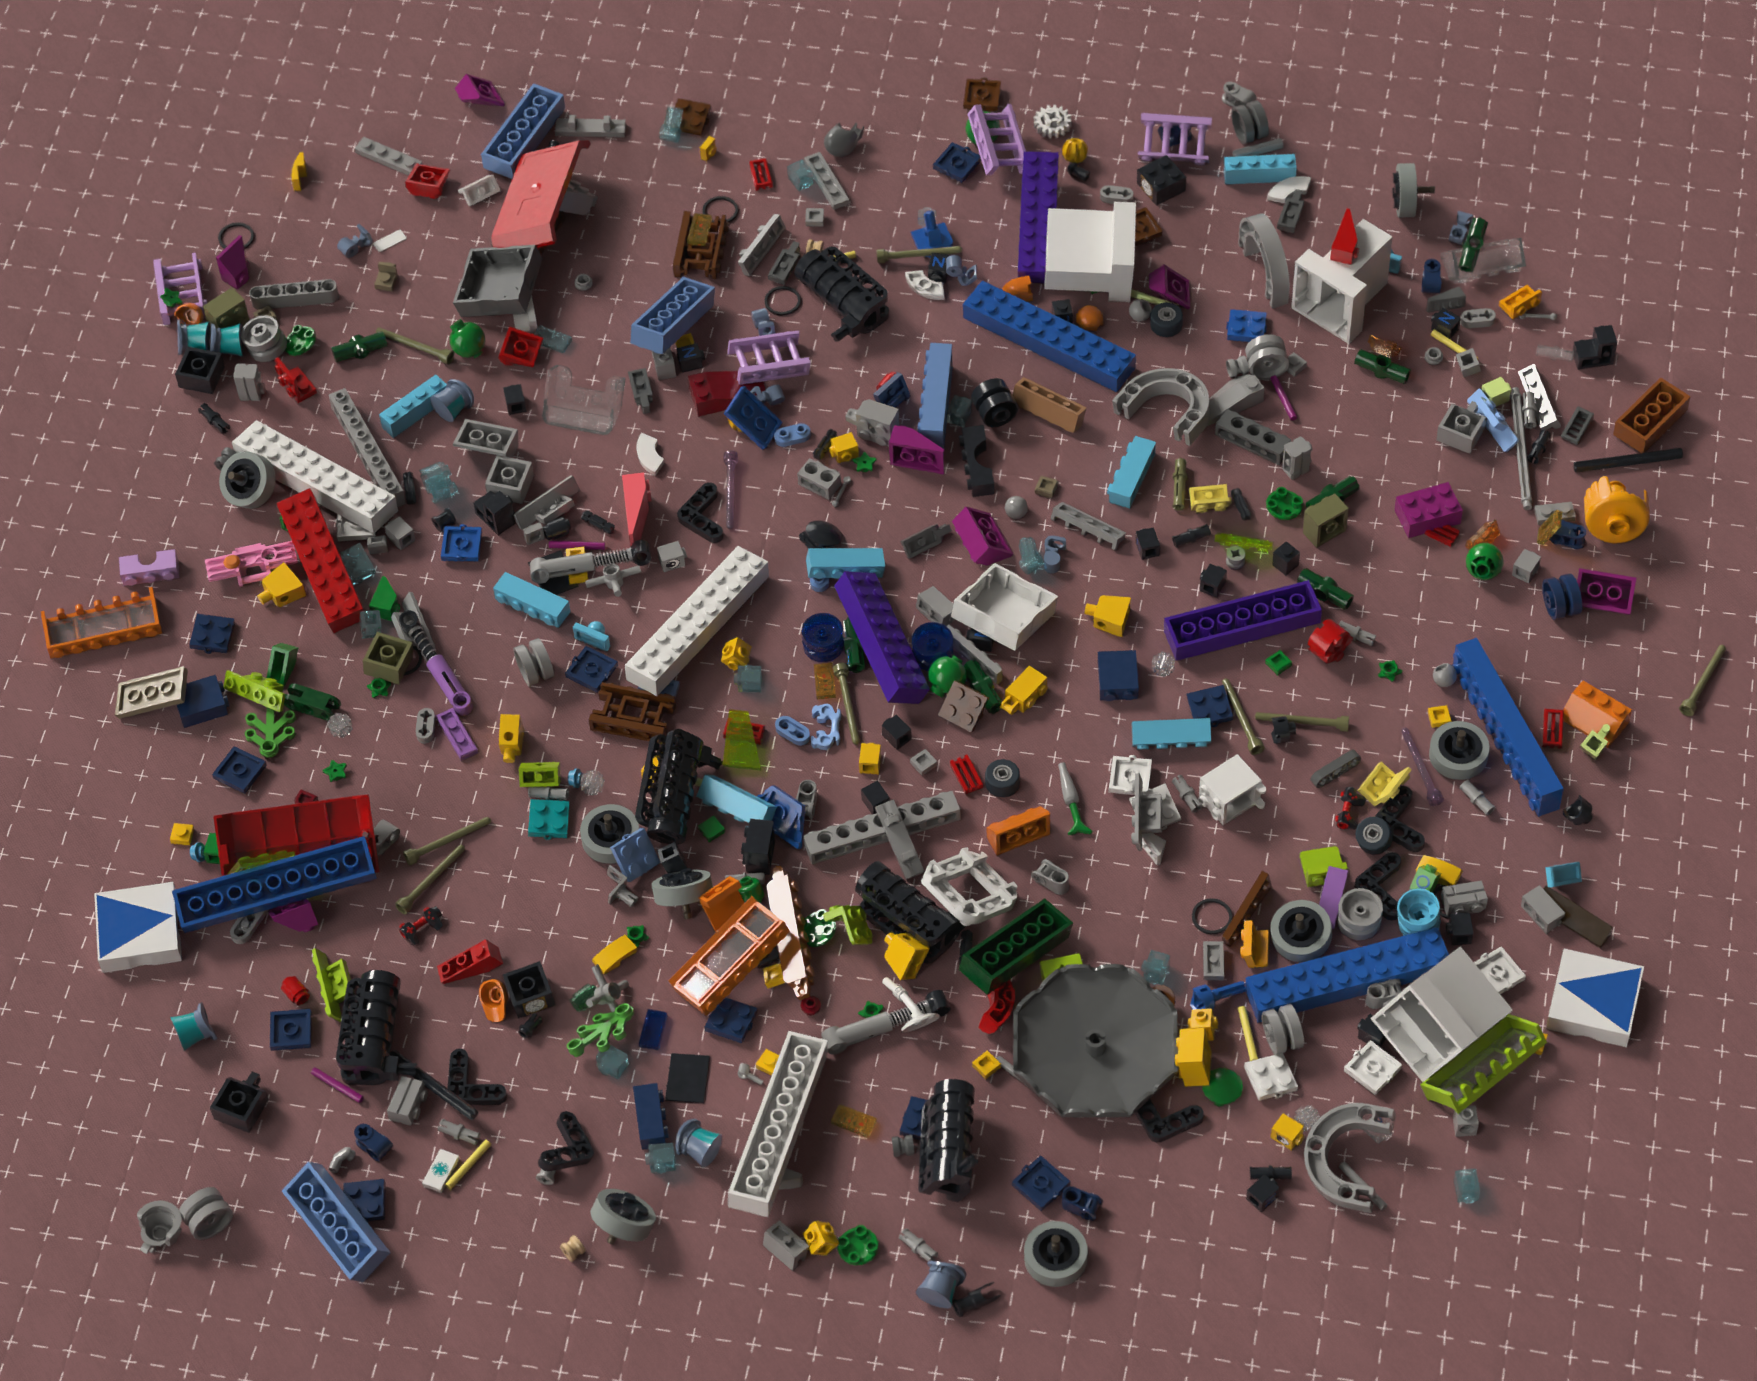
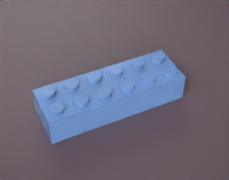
M533 83L481 153L483 168L513 179L521 155L535 151L556 122V119L565 110L564 95Z
M682 277L631 325L630 343L640 348L663 354L714 306L715 287Z
M930 343V350H926L927 363L924 365V375L927 376L923 379L922 408L919 410L920 422H918V432L944 449L953 370L952 344Z
M308 1161L282 1190L286 1198L350 1280L364 1282L391 1253L322 1164Z

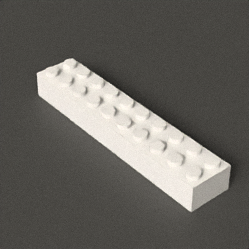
M257 420L232 441L233 450L237 453L248 451L267 458L274 468L277 481L299 493L311 488L319 504L373 534L398 512L396 497L393 494Z
M737 546L625 664L626 680L658 696L769 577L768 561Z
M788 1031L728 1192L729 1208L765 1217L769 1216L827 1057L828 1040Z

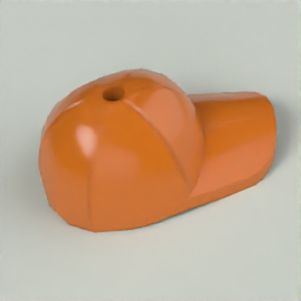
M497 979L484 981L479 988V998L486 1018L491 1022H501L506 1016V1003L509 999L508 991L505 985Z

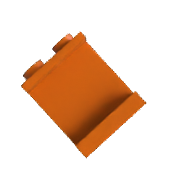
M731 876L698 897L715 933L744 904L738 891L742 886L739 880ZM751 913L749 915V924H741L744 927L749 928L753 924V922L758 920L757 916Z

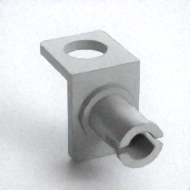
M610 865L607 875L616 881L618 885L609 894L608 903L611 904L616 898H619L630 907H633L639 897L625 888L628 878Z

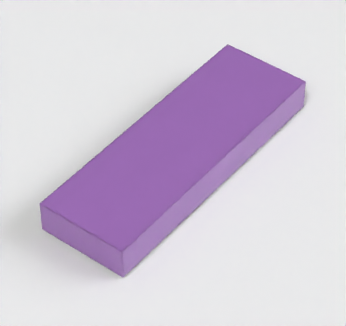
M453 708L436 715L439 725L461 761L478 754L477 747Z
M1329 866L1319 905L1329 915L1331 928L1334 929L1339 902L1344 893L1349 871Z

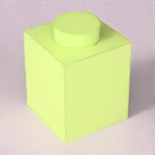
M1502 377L1482 385V390L1496 406L1510 400L1511 387Z

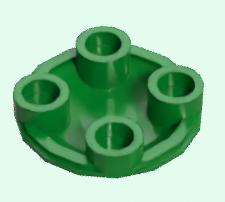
M295 325L292 332L286 338V353L297 356L307 352L316 341L315 330L311 327Z
M1278 487L1276 491L1268 496L1266 508L1275 518L1290 520L1300 515L1303 509V498L1287 490L1285 487Z
M824 909L811 913L804 918V931L809 940L807 945L810 947L826 944L835 934L836 921L825 922L823 914L827 911Z
M1217 1068L1210 1071L1209 1085L1202 1086V1090L1210 1101L1214 1102L1216 1106L1221 1107L1234 1102L1242 1095L1243 1082L1235 1071L1227 1068Z
M858 1225L847 1230L838 1238V1253L846 1263L851 1265H863L870 1262L879 1250V1241L876 1235L864 1225Z

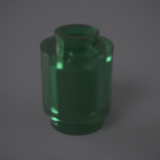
M587 983L572 995L569 1001L577 1012L585 1011L589 1008L586 1001L594 996V991L597 988L594 984L590 985Z

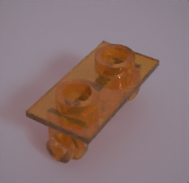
M1497 520L1485 522L1477 531V535L1474 534L1466 541L1465 547L1470 550L1479 543L1491 544L1501 534Z

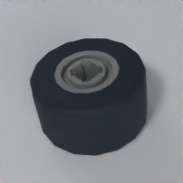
M1165 302L1156 305L1152 309L1150 326L1155 334L1160 337H1173L1181 331L1183 313L1179 306L1174 303Z
M1005 759L990 763L985 772L987 790L992 795L1001 798L1015 794L1020 786V771L1017 765Z
M1376 816L1363 819L1355 831L1356 840L1360 848L1372 855L1385 852L1391 846L1393 840L1392 831L1388 823Z

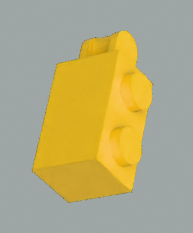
M1029 665L1005 690V699L1001 703L1000 708L1007 711L1010 715H1013L1017 710L1024 713L1027 708H1031L1040 695L1043 696L1048 689L1047 677Z

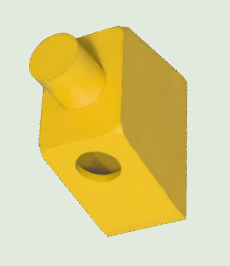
M283 562L262 580L264 591L257 595L263 605L272 600L277 607H282L305 597L306 593L303 584Z
M1102 595L1097 605L1086 604L1084 614L1094 616L1095 628L1122 637L1131 609V598Z
M500 714L499 748L501 754L504 755L503 761L506 763H514L515 756H520L522 753L524 727L520 715Z
M889 933L884 939L889 945L885 953V959L900 980L915 979L930 948L923 945L909 933Z

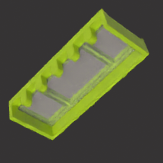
M1508 1014L1421 1083V1088L1428 1101L1432 1100L1451 1107L1459 1114L1544 1046L1547 1041L1539 1024Z

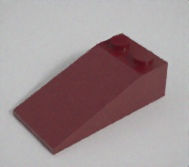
M712 371L688 376L689 390L698 417L725 411L742 386H745L749 391L758 386L762 393L766 390L763 381L739 385L737 381L738 371Z

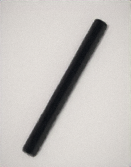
M1682 448L1577 461L1573 463L1574 472L1578 473L1682 459L1683 450Z
M393 1050L390 1056H398L400 1063H413L398 1051ZM418 1066L417 1074L410 1075L416 1080L423 1081L425 1087L470 1120H474L478 1116L477 1109Z

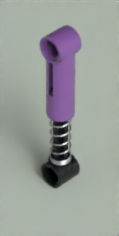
M411 610L404 611L399 617L403 632L413 638L414 643L418 645L417 648L422 651L421 655L425 656L426 666L453 706L455 712L460 716L468 715L473 709L469 694L464 690L444 657L437 655L436 649H433L432 643L428 641L429 638L423 633L424 631L417 614ZM408 621H414L410 625L406 624ZM449 682H450V684L452 685V687L454 688V690L456 691L455 694H454V692L452 691L451 687L449 686V684H448ZM462 701L466 702L463 706L458 705Z

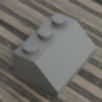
M465 419L453 446L513 457L519 446L518 429Z

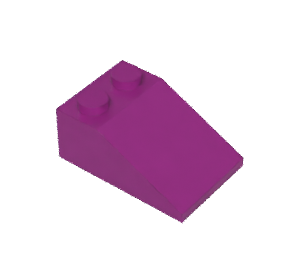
M894 425L889 440L890 465L944 475V449L913 428Z

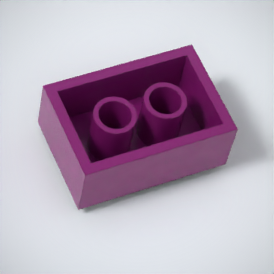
M1449 482L1397 496L1394 509L1408 539L1423 535L1426 530L1434 531V528L1439 527L1442 529L1444 525L1455 526L1461 524L1463 512Z

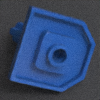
M926 211L924 213L926 227L911 231V236L917 250L953 246V240L945 222L936 224L933 211Z

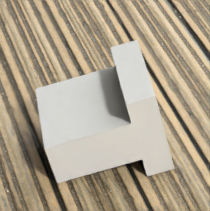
M1114 202L1113 211L1048 208L1044 289L1109 292L1108 301L1130 302L1134 271L1136 203Z
M1365 219L1355 226L1358 240L1357 248L1360 249L1358 257L1353 259L1352 265L1330 260L1331 250L1324 257H1321L1308 249L1295 261L1292 309L1348 344L1362 332L1365 305L1388 282L1392 236Z
M1460 946L1406 987L1371 1019L1420 1080L1424 1082L1508 1015L1512 1008Z

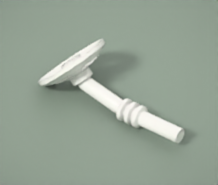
M888 977L883 979V984L893 992V995L899 1001H903L912 1012V1019L902 1027V1032L919 1029L939 1019V1014H923L902 986H897Z

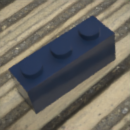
M657 1083L633 1086L641 1149L666 1146L665 1138H669L668 1127L663 1126V1120H667L665 1108H661L660 1105L661 1102H664L663 1090H658Z

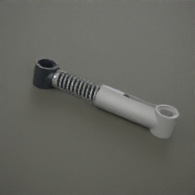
M637 540L630 548H626V550L623 548V551L620 549L619 551L616 550V552L613 550L612 553L610 551V553L606 552L605 554L603 552V554L600 553L598 555L597 553L595 555L589 552L548 560L538 557L530 562L531 579L535 583L541 584L545 583L549 578L594 571L599 565L600 567L602 565L605 567V564H618L619 562L621 564L622 561L623 563L630 561L636 565L644 566L651 561L650 544L645 540Z
M943 990L930 992L926 995L925 1001L923 1000L921 1003L918 1002L916 1004L923 1014L935 1013L939 1014L940 1017L945 1016L951 1010ZM908 1007L898 1009L897 1012L894 1011V1013L891 1012L890 1014L885 1011L840 1028L838 1026L829 1027L821 1033V1037L824 1040H828V1053L838 1054L844 1051L847 1046L892 1031L895 1025L905 1024V1021L908 1022L912 1019V1012Z

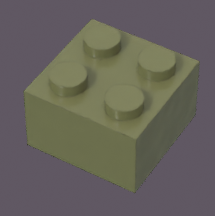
M232 287L203 306L207 322L210 321L211 324L215 325V328L221 329L242 324L244 327L250 321L245 299Z
M1336 494L1323 498L1321 502L1314 506L1311 505L1305 510L1303 534L1316 548L1346 531L1349 508Z
M377 632L363 659L364 674L400 684L414 656L413 642Z

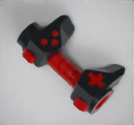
M1346 787L1340 794L1344 805L1342 812L1335 816L1336 826L1343 830L1349 828L1356 830L1359 823L1354 820L1350 813L1351 806H1364L1366 798L1357 794L1355 788Z
M437 906L433 908L426 907L424 912H422L423 917L413 924L410 922L402 923L399 929L402 937L405 940H409L412 945H417L419 940L416 930L427 923L437 931L441 929L443 924L439 918L442 916V913Z

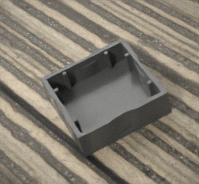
M522 245L506 248L470 249L464 267V275L458 285L453 301L461 317L526 313L543 260L535 245Z

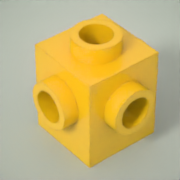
M739 637L726 642L722 650L721 662L734 671L745 667L749 663L752 646Z
M1212 1008L1192 1010L1191 1018H1188V1029L1205 1028L1208 1041L1214 1040L1215 1029H1218L1217 1016L1214 1017Z
M815 1221L803 1232L811 1254L827 1255L839 1244L830 1223Z

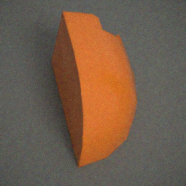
M1030 276L1012 279L1002 288L1003 291L1026 302L1033 301V293H1031Z

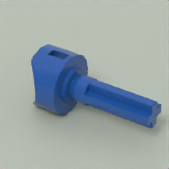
M1239 981L1210 990L1205 984L1192 988L1193 995L1190 1006L1192 1010L1211 1008L1214 1010L1215 1001L1245 992L1244 981Z

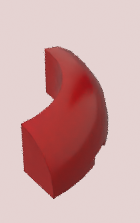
M1011 979L988 994L990 1008L983 1014L978 1026L983 1032L988 1034L996 1032L1009 1018L1015 1002V989H1013Z

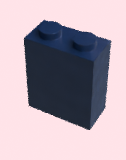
M1136 650L1098 652L1100 700L1138 699L1139 686Z
M216 674L186 684L185 702L176 704L184 728L228 715L226 707L230 705L227 696H222V692H225L222 681L217 680Z

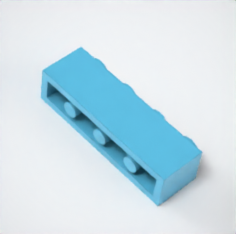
M1295 154L1224 157L1225 184L1280 182L1287 178L1296 177Z
M437 375L428 379L379 414L382 428L393 438L434 410L430 397L446 389L447 384Z
M1138 436L1134 437L1133 442H1129L1127 454L1122 457L1121 467L1115 471L1114 482L1109 484L1107 490L1110 503L1129 509L1156 454V442Z
M809 548L806 557L808 578L838 579L844 571L876 573L877 578H882L885 569L883 548Z
M507 572L502 575L493 587L494 596L498 602L510 605L517 611L521 610L530 617L538 618L550 626L553 625L559 628L571 612L568 600Z
M1210 718L1132 721L1131 723L1132 746L1137 747V750L1149 749V746H1156V749H1166L1168 745H1176V748H1187V744H1195V747H1207V744L1211 743Z
M704 775L697 793V797L703 799L702 803L709 806L715 805L719 807L718 811L725 814L730 813L734 815V819L740 822L746 821L749 823L750 819L772 821L777 806L715 775Z

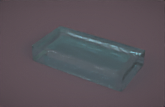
M541 325L534 333V335L543 337L542 346L563 354L572 342L571 336Z

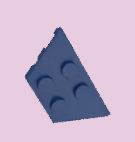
M772 785L757 797L777 806L772 819L774 821L775 834L795 848L801 849L805 805L776 785Z

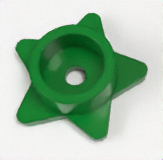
M168 288L164 289L165 294L160 296L164 304L170 307L176 304L182 305L179 291L172 292Z
M866 452L861 457L853 458V462L857 464V472L873 471L872 464L877 461L876 458L869 457Z
M1394 660L1379 663L1381 669L1378 674L1379 678L1387 677L1393 682L1395 676L1403 672L1397 667Z
M376 678L371 684H368L367 688L372 691V698L379 695L388 696L387 689L390 687L391 682L385 681L382 678Z
M331 760L330 766L323 769L322 772L329 775L330 782L346 778L344 770L347 764H338Z
M643 925L627 927V937L637 948L642 941L649 939V936L644 933Z
M867 1001L864 1009L859 1011L858 1014L865 1018L880 1014L883 1005Z

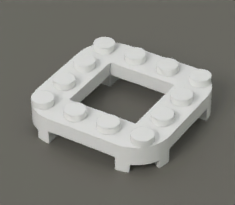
M968 847L961 848L958 855L938 863L935 860L930 861L921 880V883L954 917L960 920V923L964 926L978 924L1010 911L1017 899L1016 883L1011 882L1008 884L986 862L987 854L984 852L978 854L968 851ZM970 873L991 896L976 902L973 899L966 901L947 881Z

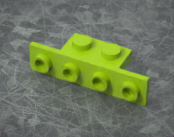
M226 670L224 689L275 711H283L285 694L283 693L284 685L277 683L275 679L263 677L261 673L252 672L251 675L242 676Z
M314 948L312 949V960L318 974L316 976L321 985V996L326 1005L325 1012L330 1018L341 1022L342 1015L339 1003L345 1000L347 983L351 980L347 962L340 959L329 966L326 954Z

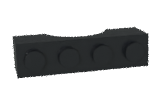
M984 425L963 427L962 435H959V444L964 447V450H961L962 460L966 461V464H964L965 476L969 475L967 489L971 490L972 497L994 495L992 469L986 468L976 461V458L986 451Z

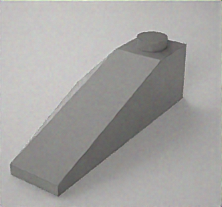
M1244 374L1230 380L1209 398L1211 414L1207 426L1216 423L1226 409L1239 413L1263 402L1264 387L1255 375Z

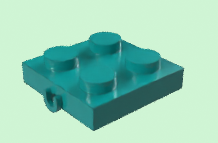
M530 799L528 836L544 837L545 840L567 838L569 801Z

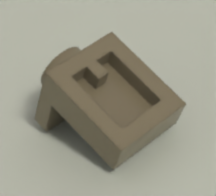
M379 262V273L374 284L375 289L393 291L398 277L396 264Z

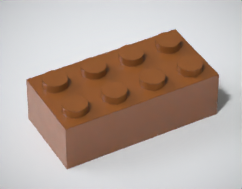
M1660 377L1616 420L1613 435L1640 453H1644L1688 410L1691 396Z

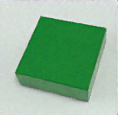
M1279 650L1265 659V664L1278 676L1292 666V661Z
M714 816L698 825V830L708 842L725 833V828Z

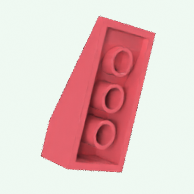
M644 472L622 475L630 546L635 541L641 539L649 511L648 502L652 501L649 479L645 480Z

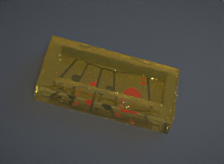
M694 213L687 239L688 244L706 245L712 215Z
M1554 511L1538 528L1537 544L1544 545L1561 527L1562 511Z
M833 663L814 664L817 700L836 698Z
M841 1104L838 1105L831 1119V1124L869 1138L877 1122V1118Z

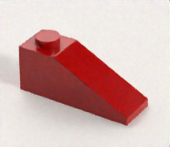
M1347 208L1331 247L1330 260L1352 265L1353 259L1358 257L1360 248H1357L1358 240L1351 210Z

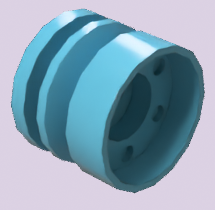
M1418 888L1409 890L1401 896L1398 901L1397 913L1399 929L1404 936L1436 927L1440 928V905L1437 897L1432 892Z

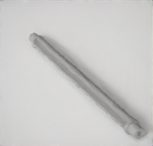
M1513 387L1510 398L1514 432L1519 439L1516 448L1521 485V503L1524 510H1531L1533 500L1531 496L1521 394L1519 393V388Z

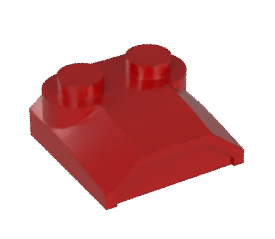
M416 163L405 181V187L414 196L436 199L442 195V187L450 173V169Z
M509 326L498 358L507 366L518 364L533 368L543 337Z

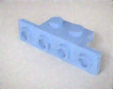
M1478 389L1467 399V402L1469 404L1472 401L1476 402L1478 405L1477 413L1487 417L1486 428L1503 451L1508 452L1519 442V439L1506 423L1505 417L1495 408V403L1487 397L1482 389Z

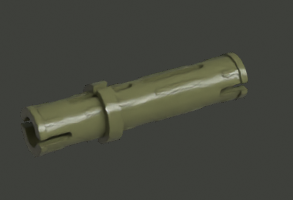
M1183 458L1175 460V472L1173 473V508L1177 511L1185 508V481L1188 475L1186 473L1187 461Z

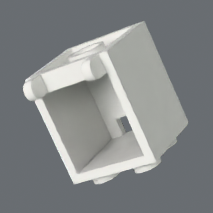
M1237 754L1200 778L1198 799L1203 807L1208 808L1216 821L1219 820L1222 825H1225L1254 805L1259 809H1263L1265 802L1260 797L1261 794L1266 793V787L1262 784V780Z

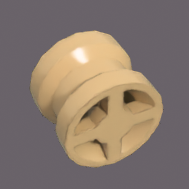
M809 239L806 253L814 249L822 252L824 242H814V240Z
M574 1235L570 1237L567 1243L560 1245L562 1252L571 1262L576 1259L577 1255L586 1252L583 1244Z

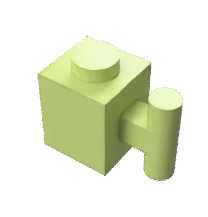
M1604 724L1598 733L1592 730L1580 745V749L1596 760L1608 744V741L1604 738L1609 733L1610 726Z

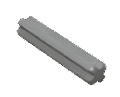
M1279 138L1233 151V157L1255 156L1282 149L1283 141Z

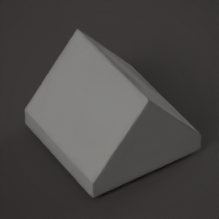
M385 535L368 537L367 546L369 554L388 552L387 537Z

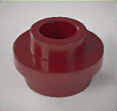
M810 996L803 999L800 1006L805 1014L815 1015L820 1010L821 1003L817 997Z

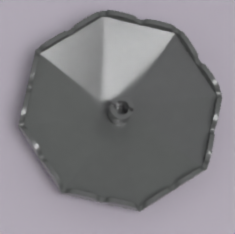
M1085 964L1066 965L1064 968L1053 971L1041 983L1040 987L1024 997L1014 1010V1075L1061 1117H1131L1178 1073V1066L1176 1067L1175 1054H1178V1047H1176L1177 1010L1165 995L1157 989H1152L1149 982L1133 968L1130 969L1121 964H1103L1097 968Z

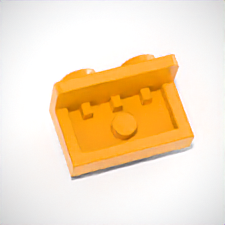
M1525 285L1500 300L1499 307L1514 319L1517 316L1523 315L1532 307H1537L1541 303L1542 291L1540 289L1534 291L1528 285Z
M1244 921V929H1241V938L1244 941V946L1240 948L1241 958L1245 959L1248 968L1267 967L1268 930L1256 931L1253 921Z

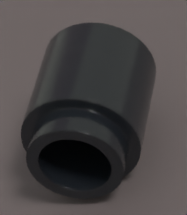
M563 517L546 523V526H543L544 535L547 540H556L568 535L571 529L568 519Z

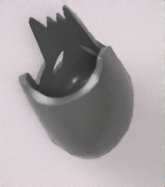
M840 123L836 124L824 137L825 149L829 154L836 157L850 155L858 141L862 139L864 126L860 130L857 128V123H855L851 130H845Z

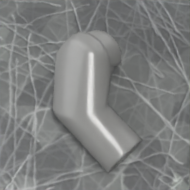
M344 1147L334 1154L328 1170L332 1173H338L342 1161L345 1159L353 1160L356 1152L351 1150V1147Z

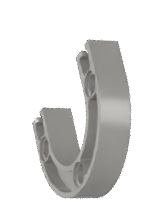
M1263 213L1243 218L1239 225L1238 245L1240 247L1244 246V256L1261 253L1266 273L1265 297L1266 299L1271 298L1270 307L1276 308L1288 304L1290 289L1288 266L1275 227Z
M1173 368L1155 369L1136 376L1112 400L1114 413L1120 415V410L1123 408L1125 418L1130 419L1145 401L1154 396L1172 394L1182 397L1190 406L1173 426L1174 438L1177 441H1181V436L1184 434L1185 443L1188 446H1191L1206 428L1211 414L1209 394L1203 382L1189 372Z
M1350 1103L1328 1111L1317 1120L1306 1139L1304 1160L1313 1185L1323 1197L1341 1207L1372 1213L1373 1205L1371 1202L1358 1201V1196H1371L1372 1199H1375V1188L1346 1182L1336 1177L1328 1167V1152L1333 1142L1340 1135L1350 1130L1363 1129L1391 1135L1393 1126L1390 1123L1383 1124L1378 1122V1117L1390 1118L1391 1121H1395L1396 1114L1394 1109L1365 1103ZM1365 1114L1372 1115L1369 1120L1362 1119ZM1314 1145H1322L1320 1150H1312ZM1345 1192L1353 1193L1348 1199L1342 1197Z

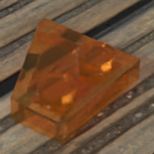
M1369 335L1367 340L1373 352L1388 358L1399 355L1402 347L1397 346V342L1392 340L1384 341L1372 335Z

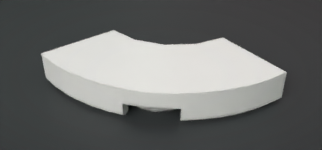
M1297 176L1280 181L1270 190L1267 200L1285 203L1286 198L1293 196L1295 189L1302 190V194H1306L1311 177Z
M923 270L905 272L906 281L914 292L928 299L945 300L943 282H935L928 279L924 275Z
M641 433L637 441V455L640 464L646 471L656 476L665 463L664 459L656 452L658 441L656 438Z

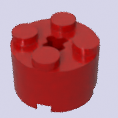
M1327 619L1322 622L1324 626L1321 629L1317 627L1313 631L1307 645L1310 646L1308 648L1310 652L1326 664H1329L1333 661L1339 662L1343 658V651L1352 642L1353 637L1332 619Z

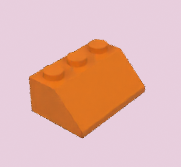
M1584 680L1572 692L1563 709L1564 722L1587 736L1592 730L1598 733L1604 724H1608L1610 731L1604 738L1608 741L1607 748L1629 724L1632 709Z
M1041 806L1030 808L1024 813L1012 815L1006 820L994 822L986 827L987 839L996 856L1050 835L1049 811Z

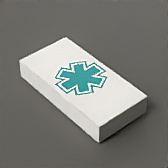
M440 1149L422 1185L442 1193L446 1182L449 1180L460 1159L459 1155Z

